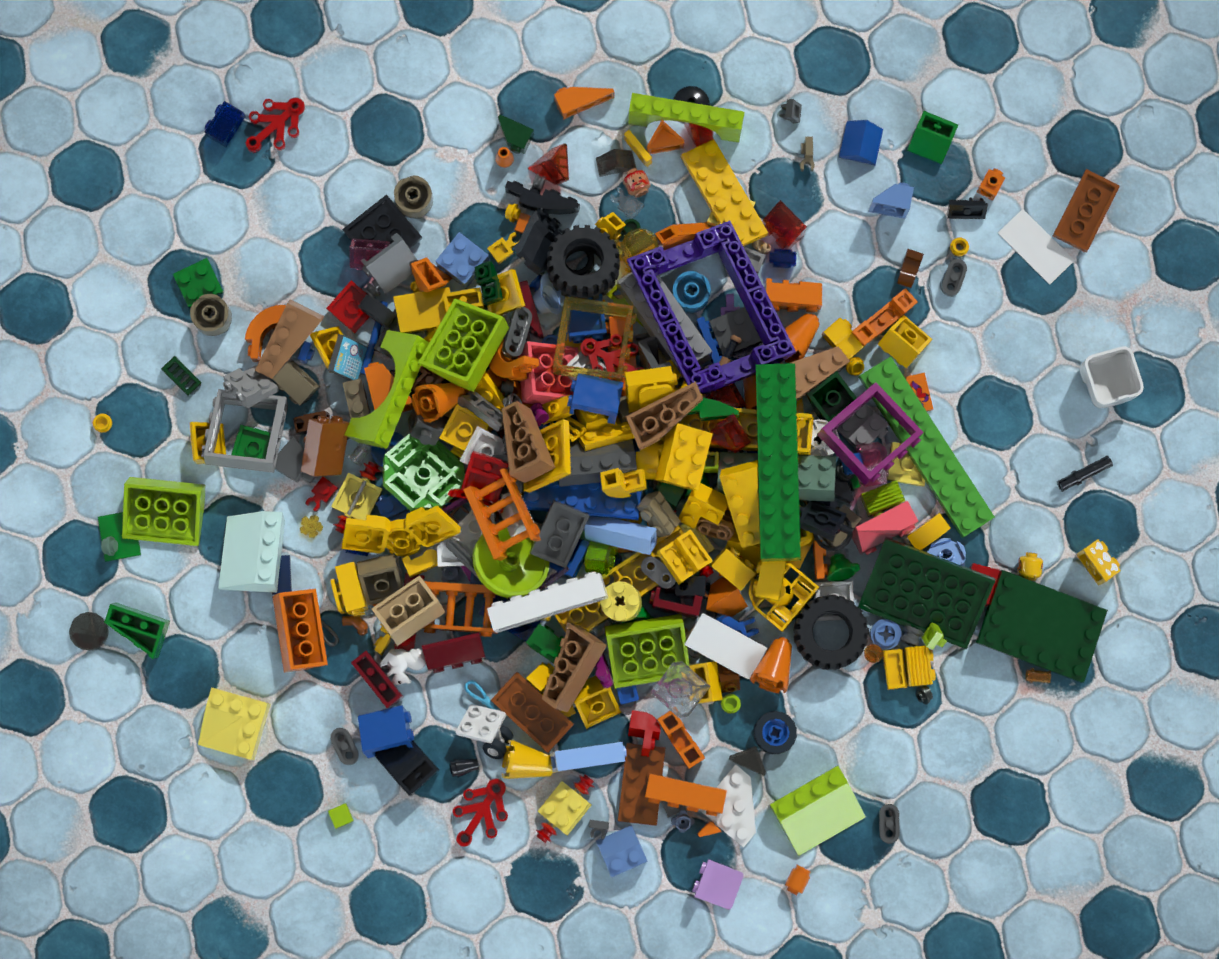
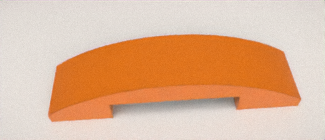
M905 288L851 333L864 347L900 319L918 301Z

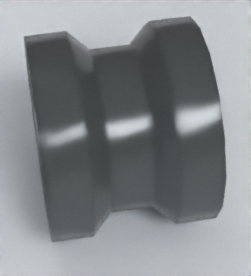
M905 625V633L901 636L900 641L912 646H919L918 640L923 635V632Z

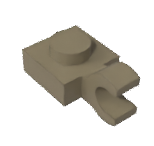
M805 137L804 143H801V154H804V160L800 164V170L803 171L804 165L809 164L810 170L813 171L815 167L813 162V137Z

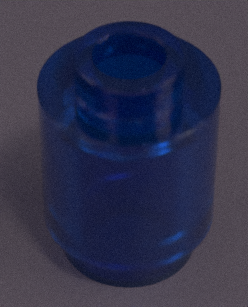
M774 248L773 252L769 253V263L774 268L796 267L797 252L792 251V249Z

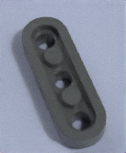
M526 307L517 308L512 313L509 329L502 346L503 354L509 359L519 357L525 345L532 321V313Z

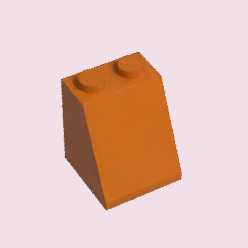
M379 362L370 363L368 367L364 368L374 410L386 399L394 382L393 375L383 363L379 364ZM408 396L402 413L411 411L414 408L410 396Z

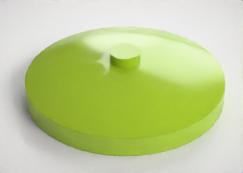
M507 528L499 531L500 541L504 542L511 538ZM483 534L474 546L472 557L474 570L482 584L493 593L506 598L518 595L522 597L528 596L530 591L537 590L547 577L549 561L530 554L534 543L530 537L508 548L506 551L508 558L502 561L494 560Z

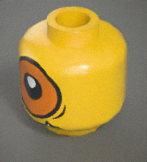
M1026 552L1025 556L1019 557L1017 574L1031 581H1036L1037 578L1042 576L1043 559L1037 557V553Z

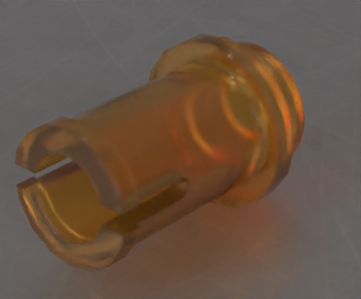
M1030 668V670H1026L1025 680L1029 681V683L1041 682L1050 684L1051 672Z

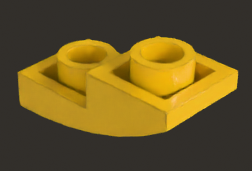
M939 512L924 522L922 526L908 534L907 538L914 548L922 550L946 533L951 527Z
M380 623L382 626L380 630L386 635L378 638L374 644L376 646L374 650L383 655L392 638Z

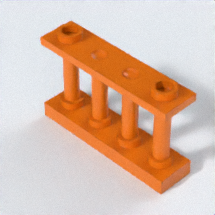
M504 468L500 470L503 478L482 489L472 486L463 489L494 560L499 561L508 558L506 551L513 545L529 537L533 541L538 542L541 540L539 536L540 530L533 523L516 485L517 479L510 476V471ZM507 485L511 495L489 507L484 505L482 500L484 496ZM513 502L515 503L518 513L497 524L492 523L490 518L492 513ZM520 520L523 521L526 528L525 531L504 542L500 541L499 531Z
M424 581L436 598L439 592H446V595H448L445 625H434V620L422 628L424 633H436V630L480 633V636L492 637V634H498L491 628V621L487 608L492 607L493 598L497 594L487 589L484 585ZM458 593H465L467 597L464 626H453L455 598L458 596ZM477 594H484L485 598L483 628L472 627L474 597Z

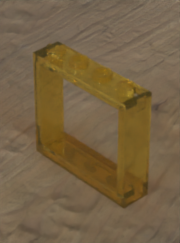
M565 296L553 363V374L577 377L578 373L622 382L625 372H628V366H625V362L630 359L631 348H628V344L633 341L634 335L631 325L636 323L637 313L633 312V306ZM572 310L626 317L617 373L563 365Z

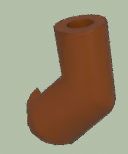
M342 616L343 626H354L358 630L357 633L359 635L367 634L368 624L360 616Z

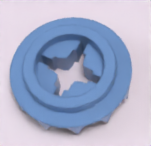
M881 619L872 626L870 632L871 641L880 649H892L900 642L901 629L896 622ZM887 626L888 633L894 636L887 637L885 643L884 637L878 633L884 632Z

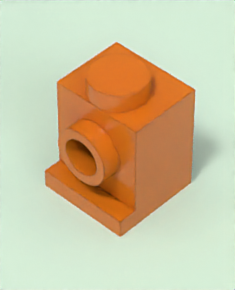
M995 168L993 170L989 169L977 193L993 201L1006 178L1002 176L1003 172ZM990 179H992V180L995 181L996 183H995V184H992V183L990 182Z

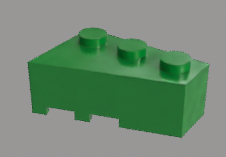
M116 602L110 604L104 623L130 640L133 645L143 650L149 657L155 659L160 655L170 620Z
M538 624L526 644L554 664L555 658L559 656L562 647L560 646L561 640L565 637L561 636L559 638L553 634L555 632L547 625L543 627L541 624Z

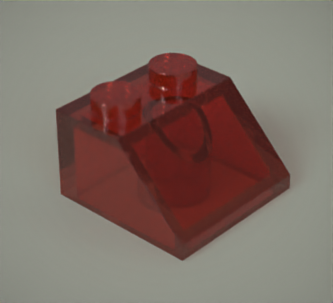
M781 200L762 221L768 231V235H772L776 239V244L781 249L785 248L787 251L804 237L807 226Z

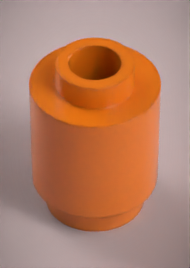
M796 865L785 883L788 886L787 891L795 895L798 892L802 894L810 879L809 874L811 871Z

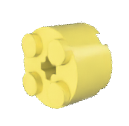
M620 581L606 587L608 599L600 601L603 612L609 618L618 622L633 620L639 614L642 606L639 591L629 583ZM619 598H621V599L625 598V599H624V603H625L624 606H622V605H619V606H618V604H619L618 599H619Z

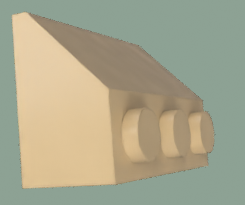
M420 575L372 608V611L397 646L445 613L440 602Z

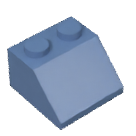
M907 183L894 184L873 198L868 212L905 219L910 210L914 187H910Z
M632 825L612 833L604 839L596 840L611 877L648 862Z

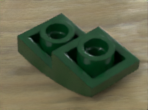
M492 261L475 266L476 284L481 286L483 304L488 306L503 300L500 282Z

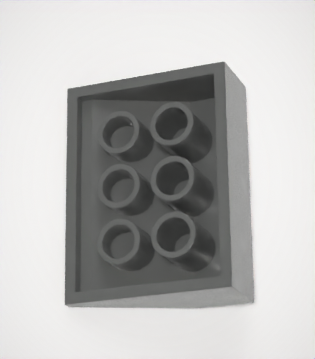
M576 439L574 442L570 441L571 474L559 479L560 487L601 483L600 472L619 468L623 473L637 470L633 439L589 451L583 449L579 439Z

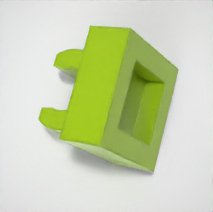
M934 623L930 624L921 637L926 647L932 650L936 645L943 647L947 640L943 639L944 635L939 626Z

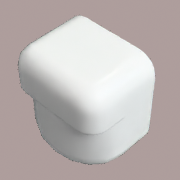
M1123 346L1093 354L1080 365L1082 380L1087 385L1093 404L1098 408H1107L1128 402L1139 396L1143 391L1144 386L1134 354L1129 347Z

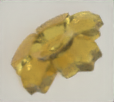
M316 515L310 516L309 520L308 517L304 516L301 522L303 525L300 528L301 533L305 535L309 533L310 538H315L318 535L317 531H322L323 529L322 523L318 522L319 517Z

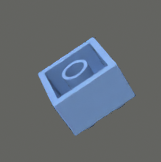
M459 232L435 262L438 268L467 289L476 278L475 266L490 261V258L486 252Z

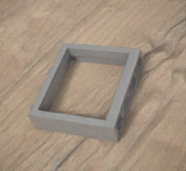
M218 389L217 397L213 399L212 404L214 410L209 415L210 428L206 429L205 432L206 445L202 446L201 457H204L205 464L274 473L288 410L287 397L272 395L251 406L254 408L276 410L266 459L214 453L225 404L244 406L238 403L230 392Z

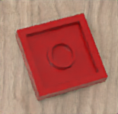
M352 280L326 308L354 334L370 318L358 308L360 302L368 294Z

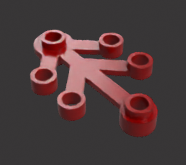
M297 97L291 98L288 102H273L271 99L264 100L263 107L266 111L270 112L274 109L285 110L281 115L259 114L257 111H252L249 114V119L253 124L259 122L270 123L258 135L250 136L246 140V147L250 152H258L262 147L261 142L276 129L277 135L273 144L277 150H283L286 146L284 142L285 121L290 117L291 126L288 128V134L291 138L299 136V115L304 112L305 104L302 99ZM272 103V106L267 108L266 104ZM294 104L299 105L297 109H293L292 106ZM253 115H258L256 120H252ZM293 129L297 130V133L294 135L290 134ZM255 140L256 144L251 146L250 142ZM278 142H283L281 147L276 146Z
M614 334L611 336V339L598 342L592 338L585 339L581 343L580 350L583 355L589 357L592 376L601 377L603 375V367L598 364V356L604 360L609 380L616 378L620 382V377L616 374L614 366L625 372L645 370L642 367L635 368L619 359L629 355L636 356L639 350L638 345L631 343L627 348L611 352L602 350L610 346L619 347L621 345V336ZM613 339H618L619 342L614 343ZM587 345H592L593 348H592V349H588L586 346H587ZM630 348H635L636 351H635V352H631L629 349H630ZM599 369L601 372L595 373L594 370Z
M492 779L488 782L487 787L474 790L466 789L463 797L468 801L473 800L476 796H487L483 802L463 807L455 806L453 808V815L455 817H462L464 814L476 812L466 830L459 832L456 837L457 843L460 846L466 847L471 844L472 834L483 816L487 828L486 836L488 838H495L498 831L494 827L490 805L495 800L498 811L496 818L501 822L507 820L508 813L505 811L502 799L506 786L502 780ZM494 785H499L500 790L498 792L493 791ZM467 791L473 793L472 798L468 799L466 797ZM456 808L462 809L461 815H456ZM500 812L506 814L505 819L501 820L498 817ZM489 829L495 830L494 836H489ZM463 835L468 836V841L465 843L461 841Z

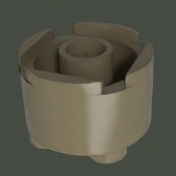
M410 176L405 179L403 178L395 186L394 199L397 208L403 215L410 218H422L432 208L433 194L428 182L422 177ZM415 194L417 195V198H414V199H411V198H410V196L414 197Z
M214 294L202 295L192 304L190 309L192 322L200 332L208 336H217L227 332L232 321V313L229 306L222 298ZM211 312H213L215 315H213L212 318H209L208 316H210Z

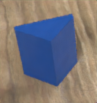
M869 120L847 121L839 158L876 165L883 129Z

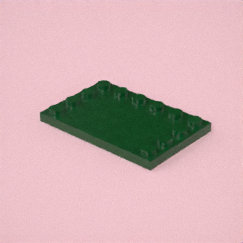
M885 537L858 608L860 607L864 611L898 624L919 629L923 633H925L931 623H934L942 631L943 639L947 640L948 643L967 650L996 578Z
M1000 570L976 643L1084 683L1108 610L1005 570Z

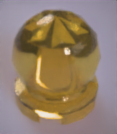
M644 228L630 230L624 236L622 242L619 239L614 240L616 248L619 249L620 262L623 260L626 265L624 270L627 274L632 272L626 261L628 258L659 247L654 233Z

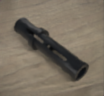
M1107 455L1078 471H1072L1067 477L1058 480L1057 485L1062 492L1072 486L1080 485L1082 481L1112 467V460Z

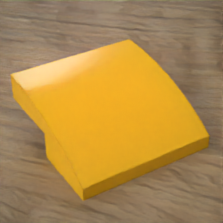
M691 529L656 552L678 584L690 578L713 561Z

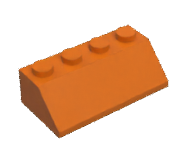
M316 589L282 592L272 596L284 673L328 665Z

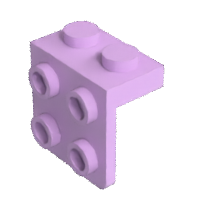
M708 859L707 863L703 862L699 873L702 874L700 882L696 880L692 890V892H695L694 897L729 910L734 904L744 875L740 871Z

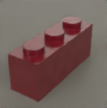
M368 651L363 652L351 662L387 709L392 708L404 698Z

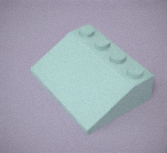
M261 511L227 517L219 590L277 593L285 525L282 512Z

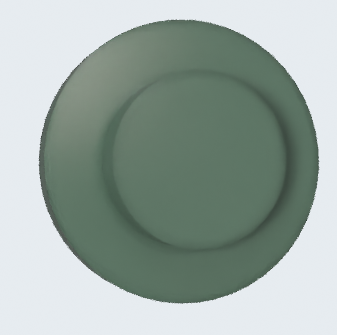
M110 536L102 540V552L109 556L115 554L118 550V543L114 537Z

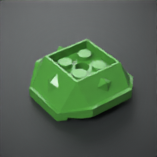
M410 433L390 449L383 458V486L411 512L420 507H423L425 510L435 506L442 508L453 498L448 496L449 490L461 489L465 477L463 462L440 441H437L435 446L430 444L424 445L420 440L412 437Z

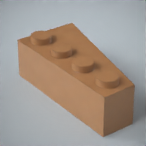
M290 299L255 371L273 379L325 316Z
M838 346L791 362L795 363L797 401L806 396L807 393L836 371L840 372L850 362Z
M518 401L502 408L510 476L526 483L555 469L532 410Z
M567 622L565 628L567 632L565 638L561 640L560 646L562 647L559 656L555 658V668L553 674L549 676L542 697L554 709L568 712L607 646L580 625Z

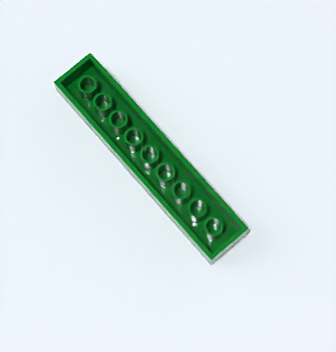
M795 363L756 365L761 561H801Z

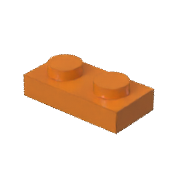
M814 540L815 581L824 580V575L828 574L827 564L823 562V556H826V549L820 547Z

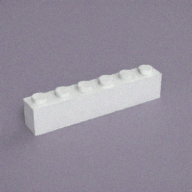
M590 572L585 574V578L579 580L571 578L566 580V584L563 585L558 583L552 584L544 591L537 589L530 591L528 596L522 597L518 595L511 597L510 601L505 603L503 601L492 603V607L487 608L493 631L499 633L608 599L602 575Z

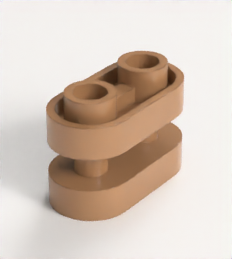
M729 510L725 511L718 525L703 517H700L696 525L700 533L722 540H729L736 530Z

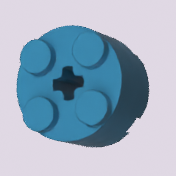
M687 271L680 274L675 280L672 289V295L686 313L701 311L708 304L711 292L708 279L695 271ZM691 289L694 295L688 293V290Z

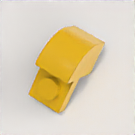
M619 468L600 472L602 490L610 497L627 498L631 497V493L647 489L643 469L623 473Z

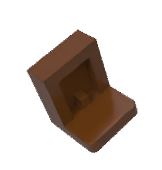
M717 663L721 692L731 693L740 690L739 674Z

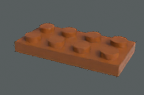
M1086 169L1052 236L1087 253L1120 185Z
M516 672L491 701L500 710L505 712L540 747L549 753L572 728L574 723L560 710L554 709L542 699L543 695L520 673Z
M627 743L618 821L657 826L659 804L648 802L649 798H646L645 794L649 774L663 775L665 747L654 746V750H650L649 757L641 756L642 745Z

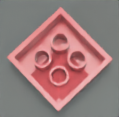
M527 341L518 358L522 356L539 359V367L527 373L526 380L520 381L522 403H540L543 405L562 396L573 395L574 392L570 391L572 380L562 368L579 353L578 347Z
M906 501L855 527L852 540L860 555L863 553L869 555L877 550L876 546L883 544L885 537L893 539L899 535L902 538L911 533L916 528L915 524L918 522V519L909 502Z

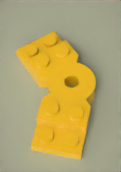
M439 506L428 510L420 507L406 514L405 519L390 521L387 517L366 514V520L346 518L341 549L380 554L387 548L389 553H395L396 556H410L419 551L420 545L430 547L459 534L461 527Z

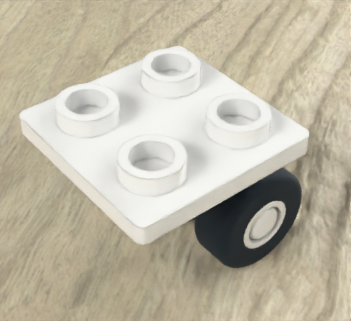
M474 704L469 706L456 730V735L485 742L483 751L493 759H502L507 751L504 743L509 744L508 740L513 739L512 731L502 726L506 717L505 712Z

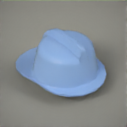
M544 273L541 276L540 288L533 295L537 314L541 315L551 312L559 314L561 311L560 290L556 291L553 283L549 280L548 273Z

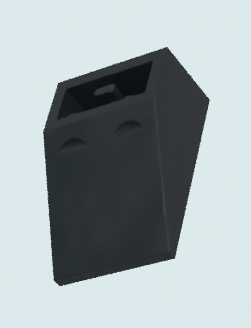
M412 740L413 747L408 748L407 745H401L376 751L375 757L411 797L440 771L414 740Z

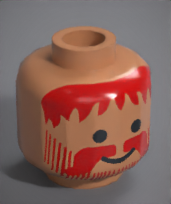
M633 168L626 172L627 176L623 179V183L629 195L638 198L649 192L648 189L651 183L644 170Z

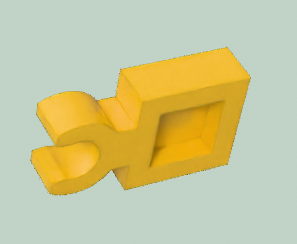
M515 232L509 235L507 241L502 237L487 248L498 265L514 254L512 248L517 243H514L512 239L517 236Z

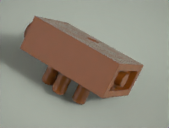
M318 416L317 419H309L307 435L303 439L305 447L301 472L314 477L342 474L347 440L350 439L345 436L349 422L343 421V417L331 416V418Z

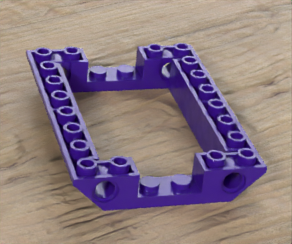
M731 221L700 231L695 234L694 240L665 251L660 246L626 260L687 386L696 382L701 394L710 393L756 375V365L780 364L796 353ZM718 253L763 345L753 348L750 355L722 366L717 362L709 365L707 369L701 370L656 276Z

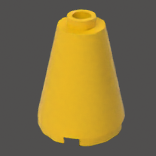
M508 740L510 746H506L507 751L503 757L502 767L506 768L505 773H502V778L548 777L555 773L552 770L550 755L517 741Z

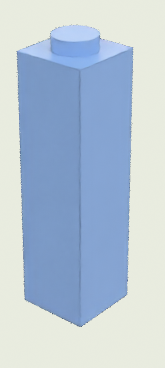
M589 516L583 529L586 540L647 555L651 554L657 544L656 528L616 518Z
M622 742L550 753L553 772L620 763L625 761L627 755L626 748Z

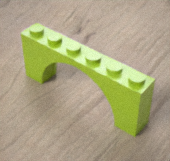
M632 93L629 107V124L647 127L648 124L661 120L687 122L714 131L720 136L721 140L739 143L745 112Z
M387 330L380 348L389 352L395 362V378L392 388L383 403L372 413L360 418H351L345 436L358 443L388 448L421 367L418 362L430 342L418 335Z

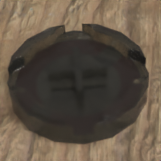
M93 612L81 613L75 617L69 629L70 639L73 644L87 651L96 650L104 645L109 634L108 625L104 623L105 619Z

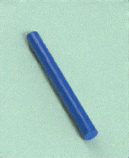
M381 301L383 305L388 306L387 302ZM376 321L360 372L363 375H366L364 368L368 367V364L372 361L375 351L374 346L377 343L382 327Z

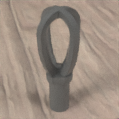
M321 619L322 627L326 628L335 638V641L330 643L323 632L325 643L329 647L336 646L339 643V637Z

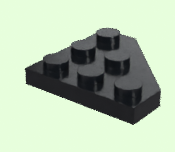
M387 194L342 229L356 246L386 248L394 242L391 237L396 233L404 240L409 249L422 240V236Z

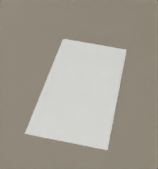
M1024 209L998 232L1049 284L1075 261Z
M704 613L700 616L684 644L747 679H750L751 674L767 650V647Z

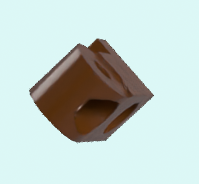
M907 249L897 284L912 288L924 256L923 253Z
M320 411L293 418L295 434H307L309 419H317L318 416L330 418V413Z

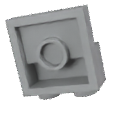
M256 366L244 372L239 368L223 376L224 389L228 393L230 392L236 401L246 408L278 392V386L273 381L255 371Z
M865 404L836 430L859 453H862L864 450L868 452L875 445L873 441L877 437L881 439L888 432L886 428L889 424Z

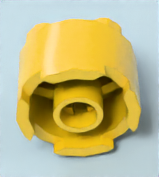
M659 440L636 452L637 470H644L646 480H655L664 445L663 440Z

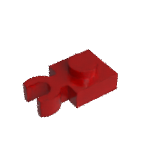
M322 476L311 490L315 495L308 498L305 504L309 506L311 502H316L313 510L317 512L321 507V501L323 500L325 503H328L338 490V487Z

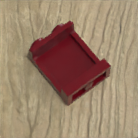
M657 587L656 591H652L649 604H653V610L681 614V616L698 619L703 597L695 595L693 605L688 606L659 599L660 587Z

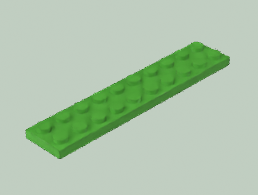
M892 357L887 358L861 374L858 378L866 390L876 382L924 432L920 437L921 441L914 448L910 446L907 449V454L962 538L995 518ZM873 397L874 403L900 443L906 441L911 435Z

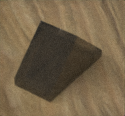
M613 149L596 158L599 177L626 172L636 168L632 150Z
M756 746L730 755L728 760L762 776L766 773Z

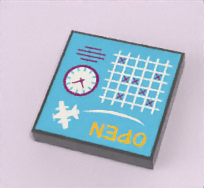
M338 334L328 371L349 381L359 379L368 347Z

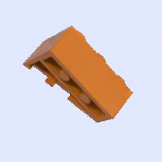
M766 278L764 289L776 312L780 311V309H787L788 312H798L799 309H804L806 312L821 310L822 283L803 281L789 283V280H782V283H773L771 278Z

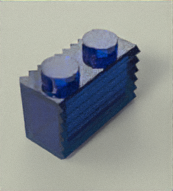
M224 101L222 105L219 104L215 109L213 120H209L204 128L205 134L208 138L227 147L246 116L243 111Z

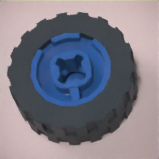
M772 711L767 712L757 720L753 735L758 747L764 752L781 754L788 751L794 745L797 738V727L789 715H786L784 712Z

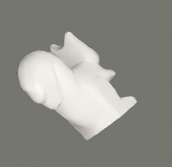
M418 648L411 649L409 652L404 649H391L379 665H387L390 668L387 676L395 674L392 682L395 685L411 683V679L404 673L408 667L413 670H421L426 665L423 651Z

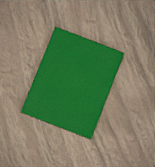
M123 512L98 517L101 541L112 536L118 543V550L113 556L104 554L105 562L141 555L139 540L122 538Z

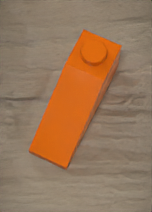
M563 87L554 94V100L563 120L615 98L614 89Z

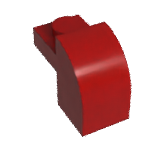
M632 710L628 736L643 738L641 756L649 757L650 750H654L655 740H659L660 724L653 715L647 712Z

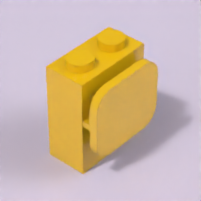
M671 366L625 372L626 401L629 413L636 412L677 391V387H674V385H678L677 375L672 373Z
M350 562L335 566L338 582L335 578L330 579L339 613L344 614L346 609V612L354 615V617L365 615V611H368L369 608L362 590L356 563Z

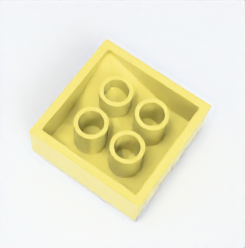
M211 687L198 745L249 760H255L271 704Z

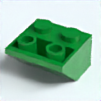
M923 111L907 151L942 165L959 124Z

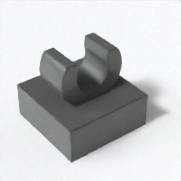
M788 99L786 104L781 105V108L786 110L785 114H780L779 117L792 123H800L802 105L794 99Z
M590 820L589 828H594L590 833L591 838H594L595 831H600L602 833L601 839H604L605 831L603 829H609V822Z

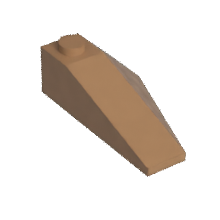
M696 382L626 416L640 450L658 442L703 400Z

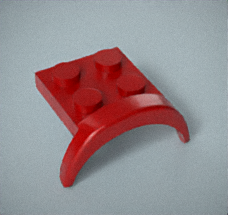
M473 451L461 489L449 490L448 496L467 499L463 489L469 486L482 489L503 478L500 470L502 468L508 469L509 463ZM503 487L484 496V499H482L484 505L491 506L498 502ZM504 508L498 510V512L503 513Z

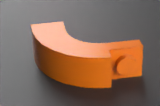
M276 305L261 311L249 324L245 340L247 343H252V345L248 346V356H250L253 362L260 361L263 340L269 331L276 328L286 305Z
M503 339L489 363L490 369L499 377L517 381L526 380L527 373L539 367V359L522 356L515 360L507 358L502 351Z

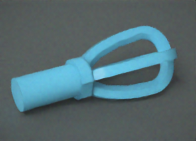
M469 680L465 684V691L474 699L490 709H499L476 681ZM474 684L484 698H480L468 689V685Z

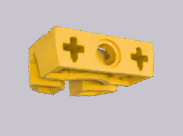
M786 563L784 576L791 568L799 575L792 584L786 578H783L779 602L766 599V601L773 605L767 614L759 609V606L765 599L755 597L756 592H752L754 580L759 573H756L751 579L748 592L754 609L781 632L785 631L819 590L818 585L790 563ZM790 586V594L786 593L785 587ZM795 595L799 600L789 611L785 606L792 601ZM773 612H775V613H776L778 616H780L784 621H786V623L783 622L780 618H778Z

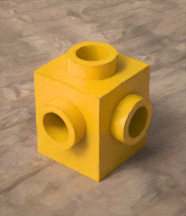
M614 212L601 217L595 223L601 229L602 234L607 232L610 235V240L614 239L615 242L622 236L620 233L626 226Z

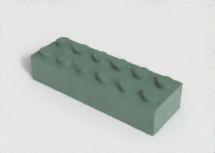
M720 452L718 492L725 495L719 477L721 469L758 460V453ZM798 455L799 500L834 501L836 456Z

